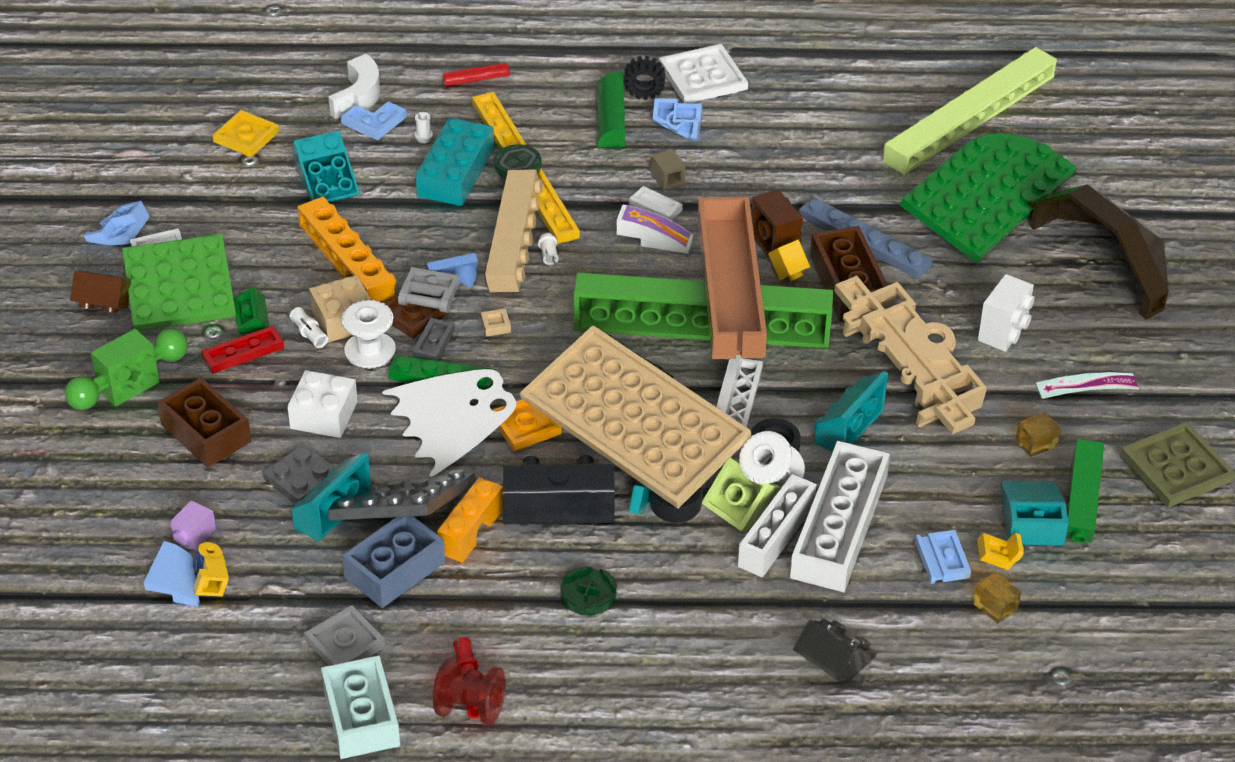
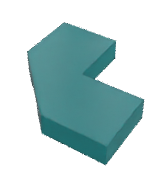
M641 482L640 485L633 487L628 510L630 513L644 514L650 501V489Z

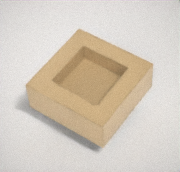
M506 308L481 312V322L486 337L511 333V324Z

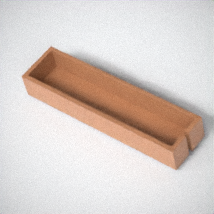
M749 197L698 198V230L712 359H736V355H741V359L765 358L767 331Z

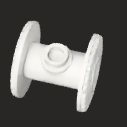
M375 300L357 301V303L348 306L342 314L344 329L354 335L347 341L344 349L347 360L354 366L356 365L364 369L381 367V365L389 363L395 355V342L384 333L393 324V313L385 303Z
M763 431L756 433L747 439L741 448L739 455L740 468L743 474L754 483L770 484L775 482L783 487L792 474L801 478L804 477L805 464L802 456L796 449L790 446L782 435L776 432Z

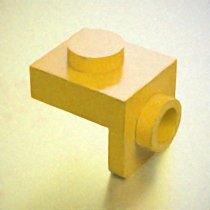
M1015 532L1007 541L986 533H982L977 539L979 558L988 564L1009 570L1023 556L1024 547L1021 534Z

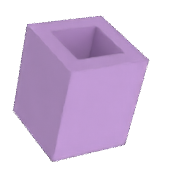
M192 500L170 521L173 540L179 545L187 546L195 551L216 530L213 510Z

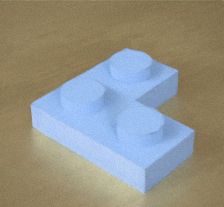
M389 101L374 113L355 105L341 116V124L379 140L407 117V111Z

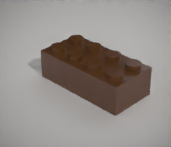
M860 226L812 233L810 257L826 290H833L832 305L839 321L843 320L844 313L850 310L835 293L836 284L858 276L871 293L888 286Z

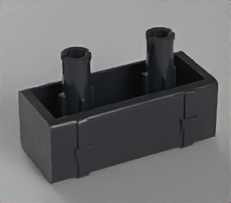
M582 455L577 459V464L540 465V460L536 456H527L522 461L523 465H503L504 525L521 524V526H528V524L591 523L593 525L598 523H615L614 464L594 463L592 456Z

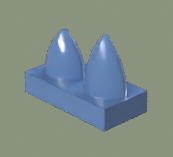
M471 253L427 263L426 270L460 275V282L471 287L476 280L478 260L476 254Z

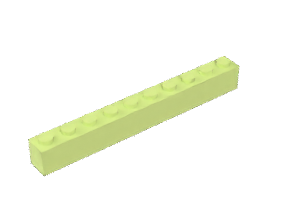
M1037 47L1024 53L1021 57L1010 62L1001 70L996 71L970 90L965 91L956 99L951 100L942 108L935 110L931 115L887 141L884 146L883 162L901 174L906 175L1052 79L1055 74L1057 59Z

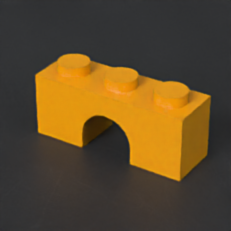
M481 477L472 485L437 530V535L444 540L446 557L461 563L466 560L477 545L476 537L481 523L491 527L503 511L502 485Z

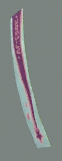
M1119 372L1086 373L1036 382L1042 399L1088 390L1139 389L1133 373Z

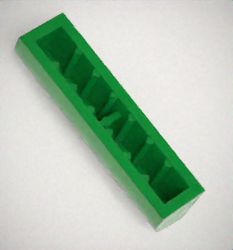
M623 72L609 73L603 76L597 83V147H625Z

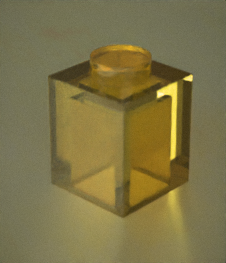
M1042 412L1018 422L1015 441L1029 457H1033L1057 447L1060 427L1046 412Z
M995 572L988 578H982L976 584L973 604L999 624L1018 611L1021 591L998 572Z

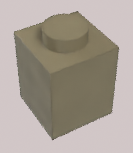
M673 149L651 155V175L663 191L685 184V165Z

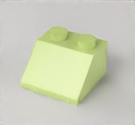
M730 457L725 462L701 503L741 532H745L756 523L782 487L775 482L770 484L752 482L743 474L739 459Z

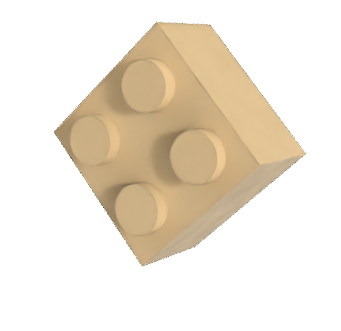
M355 275L309 288L311 311L323 333L328 336V343L353 336L342 325L343 312L348 306L357 303V301H371L359 277Z

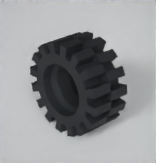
M639 56L637 61L633 58L630 63H627L624 71L626 92L630 91L629 95L632 97L636 94V99L639 100L641 96H644V100H648V96L651 99L655 98V94L659 96L661 90H664L666 74L661 62L656 64L657 59L655 58L650 61L649 56H645V60H642V57ZM646 74L651 76L653 80L643 82L638 80L636 76Z

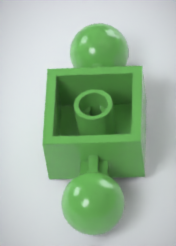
M134 329L92 351L91 357L96 378L91 379L79 376L70 380L65 388L67 403L74 409L87 410L96 404L99 392H101L116 407L160 383L156 361L162 359L167 362H175L184 357L188 349L185 335L176 329L163 330L155 338L153 347L150 341L137 329Z

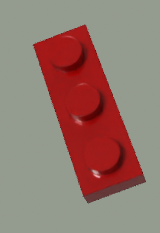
M274 326L202 350V359L211 373L214 374L284 349V342Z

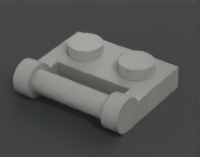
M411 267L400 290L398 304L439 309L440 312L448 313L460 284V275ZM411 292L420 293V294H426V295H431V296H437V297H442V298H441V299H438V298H432V297H427V296L415 295V294H411Z

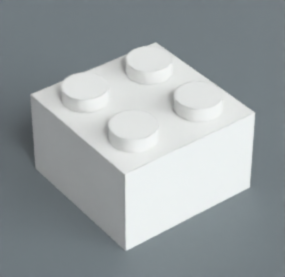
M1007 274L1004 275L983 304L978 341L1005 352L1012 343L1016 344L1021 330L1027 329L1031 321L1029 310L1035 299V296H1032L1033 284Z
M305 370L288 404L290 429L341 438L358 402L356 379Z

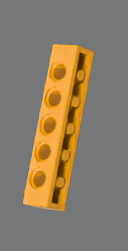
M320 197L297 206L299 225L343 278L357 275L371 301L375 300L384 303L395 297L397 283L394 275L391 272L388 273L379 258L376 259L370 247L360 240L358 233L349 227L347 220L344 217L341 218L333 204H329L324 197Z

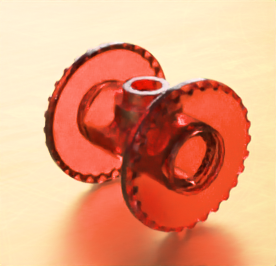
M449 658L444 660L437 672L433 686L432 704L434 712L440 717H446L452 711L455 703L465 705L468 702L469 706L478 708L479 719L483 725H492L500 715L505 699L506 679L503 669L494 666L488 671L485 678L481 672L476 670H468L466 674L461 676L460 665L456 659Z

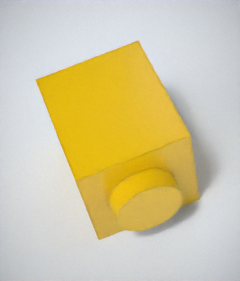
M799 240L768 253L779 280L788 277L790 281L804 276L802 271L810 267Z

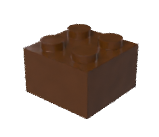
M779 189L752 197L751 217L754 240L768 258V253L796 240H799L800 244L802 243L801 226L803 225V217L800 212L795 210L790 200Z

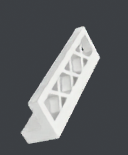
M736 355V359H729L716 407L745 427H748L763 369V361L741 359V355ZM741 368L755 369L756 371L746 376L741 371ZM746 384L750 390L741 393L737 387ZM741 402L746 407L736 411L732 405Z

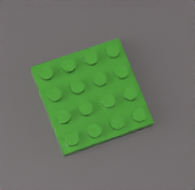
M222 234L122 248L126 278L132 279L128 292L134 329L143 331L236 317Z

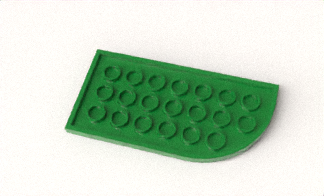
M987 134L965 144L902 198L899 205L975 263H978L1033 212L1034 209L1028 203L1044 195L1054 193L1074 175L1077 167L1046 144L1013 134Z

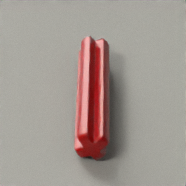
M507 63L447 72L443 74V82L445 86L507 77L510 74Z

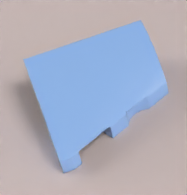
M655 98L652 119L653 122L692 141H697L703 107L702 104L679 103L678 99Z
M141 201L121 205L110 216L99 222L102 226L100 230L87 232L84 238L87 242L102 245L130 244V239H134L150 216Z
M164 541L144 580L145 590L171 594L175 603L197 607L200 604L199 595H195L194 592L196 576L192 555L183 548Z

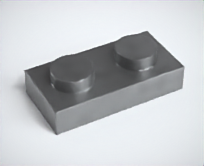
M430 318L412 351V356L439 361L455 332V323Z

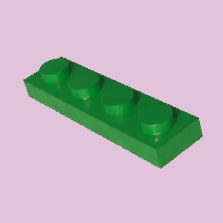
M395 355L388 375L389 380L412 383L453 373L483 369L496 371V369ZM489 377L481 378L477 382V387L481 390L489 389L493 385V380Z

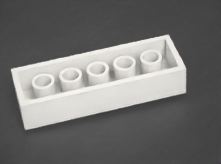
M837 441L792 554L791 579L845 593L887 478L889 453Z

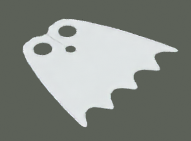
M490 369L437 376L382 392L385 395H394L400 399L399 404L391 412V415L406 416L410 419V425L404 431L403 436H416L422 439V445L415 454V457H431L435 459V466L430 473V477L435 476L482 442L511 415L517 404L512 393L506 392L502 388L503 379L500 374ZM481 378H491L493 385L489 389L481 390L477 387V382ZM472 399L479 401L475 406H471L469 402ZM495 399H504L507 404L503 410L493 411L490 409V403Z

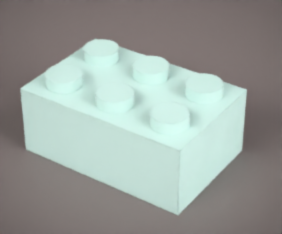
M380 655L322 667L323 689L340 758L344 759L399 747L398 721Z

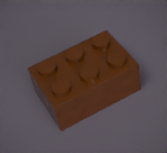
M202 377L157 402L161 425L207 468L252 442L249 419Z

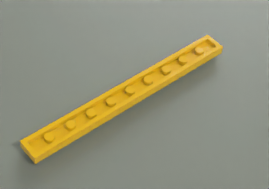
M494 92L472 97V105L483 123L493 126L494 141L499 149L509 145H526ZM541 169L537 174L538 179H542L543 192L538 196V214L550 234L556 237L557 244L579 239L580 230Z

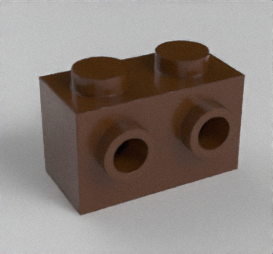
M74 271L70 301L79 302L78 307L94 309V305L103 306L102 311L118 313V309H127L128 290L132 279L87 271Z

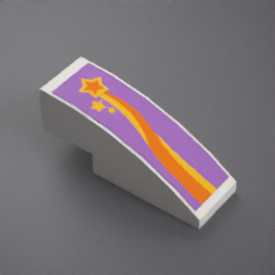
M622 205L617 218V235L640 238V246L685 254L689 253L694 235L663 216L641 208Z

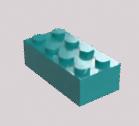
M448 118L416 173L417 197L463 206L494 150L493 126Z

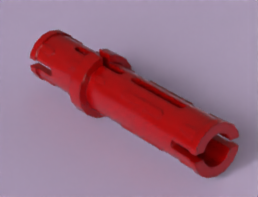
M467 637L458 638L460 647L457 640L453 642L457 660L455 669L460 675L467 716L471 719L481 718L479 710L482 716L486 714L477 674L479 665L473 655L471 640Z

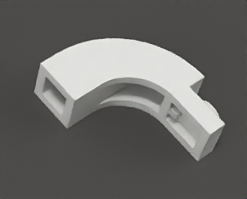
M364 54L347 61L348 79L353 85L328 96L330 115L334 119L341 117L355 105L369 110L378 101L380 96L379 70L377 64L369 55Z

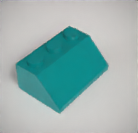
M882 371L861 378L852 387H848L842 398L838 402L832 403L824 417L817 419L814 425V431H816L815 443L833 452L837 441L854 444L884 411L888 373Z
M363 452L344 460L338 467L333 468L325 479L316 484L302 500L296 502L291 509L294 528L318 542L329 534L342 520H329L328 509L337 505V500L354 498L372 491L369 455Z

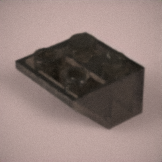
M823 618L821 621L809 620L792 649L838 681L848 682L877 655L876 651L869 648L871 645L869 641L858 635L854 638L847 633L848 628L835 620L831 623Z

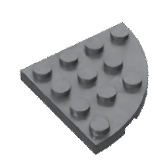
M459 469L450 471L445 476L417 479L405 483L403 480L391 481L387 483L388 487L354 498L347 497L337 500V505L328 509L329 520L426 516L470 488L476 482L475 472L464 473V470Z

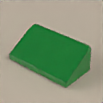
M253 286L234 298L237 328L240 334L254 333L269 327L265 297L257 288Z

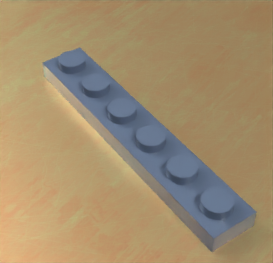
M815 197L799 210L803 219L826 231L860 226L875 257L916 279H919L932 267L933 259Z

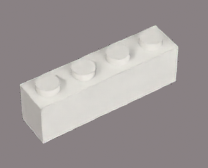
M794 474L789 477L739 544V568L763 578L807 518L815 499L817 484Z

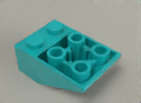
M340 130L293 141L292 155L299 176L311 201L324 197L328 202H334L360 195Z
M1001 481L1000 486L1007 538L1009 539L1016 532L1021 534L1022 545L1064 546L1069 522L1066 503L1056 483Z

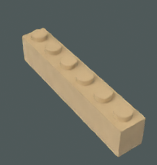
M508 170L485 273L489 292H519L520 284L525 280L524 265L528 264L529 261L528 246L532 245L531 231L532 228L536 227L535 211H539L538 196L543 192L542 179H538L536 170Z

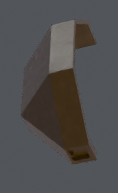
M1088 184L1047 194L1028 203L1034 209L1031 222L1033 230L1055 219L1101 224L1115 233L1144 293L1139 314L1148 319L1165 310L1169 290L1165 244L1160 237Z

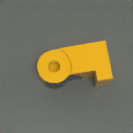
M203 542L198 546L193 561V568L198 573L194 584L195 595L223 596L229 580L223 552L218 545L211 542Z

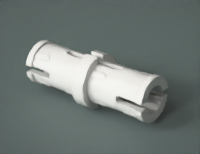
M297 307L291 311L289 317L299 327V332L302 336L307 337L316 348H322L328 343V336L319 328L318 322L314 318H310L303 308Z

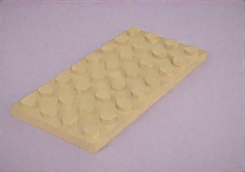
M594 325L520 392L522 400L676 508H679L752 436L750 429Z

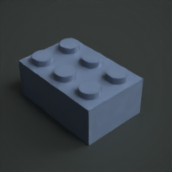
M413 516L396 517L342 555L344 578L377 605L384 608L445 563L444 540Z

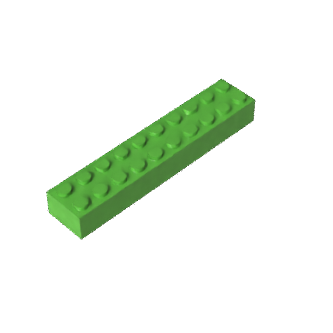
M577 273L574 290V331L586 332L594 325L604 333L710 340L704 281ZM761 285L767 331L766 344L829 349L833 290Z

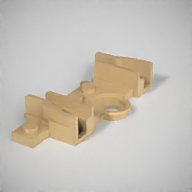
M858 276L836 284L835 293L850 310L843 315V320L845 321L843 335L848 337L860 331L863 334L862 341L865 344L876 339L882 340L879 342L877 350L885 352L899 371H902L901 382L908 385L914 381V389L917 391L914 404L916 407L922 406L924 410L918 412L917 426L922 427L940 419L952 435L973 426L976 418L971 412L982 407L987 387L967 364L961 366L950 353L954 351L956 346L952 330L942 323L930 322L926 324L915 311L916 303L898 282L872 293ZM899 294L902 297L903 302L896 305ZM934 333L942 336L943 341L941 343H934L928 339V336ZM973 383H974V384L976 385V387H977V388H974V389H972V390H970V391H968V392H965V393H963V394H961V395H959V396H957V395L955 394V393H959V392H962V391H964V390H967V389H969V388H972Z

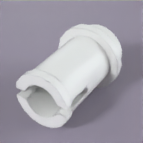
M420 112L419 115H415L416 131L414 136L419 143H428L433 137V132L430 129V115L426 112Z
M550 233L541 235L538 240V246L542 250L543 262L547 265L554 264L553 256L556 263L559 260L556 250L557 239Z

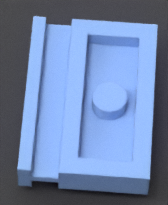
M955 530L928 533L926 537L916 535L915 544L930 584H934L936 580L948 582L970 578L971 569Z

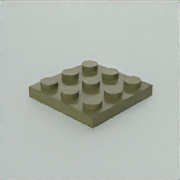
M1188 422L1121 447L1120 456L1168 508L1235 480L1233 469Z

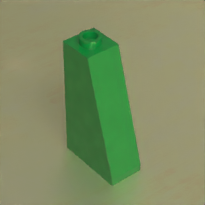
M1077 439L1070 465L1067 498L1069 524L1065 538L1071 539L1076 543L1092 542L1095 533L1104 453L1103 442Z

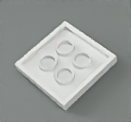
M722 44L659 58V62L665 68L666 77L683 103H694L704 99L748 90V81Z

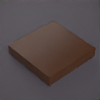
M411 292V294L432 297L426 294ZM399 294L385 303L393 313L392 326L412 339L424 331L430 318L441 320L449 314V312H440L439 309L414 304H408L407 306L399 305Z

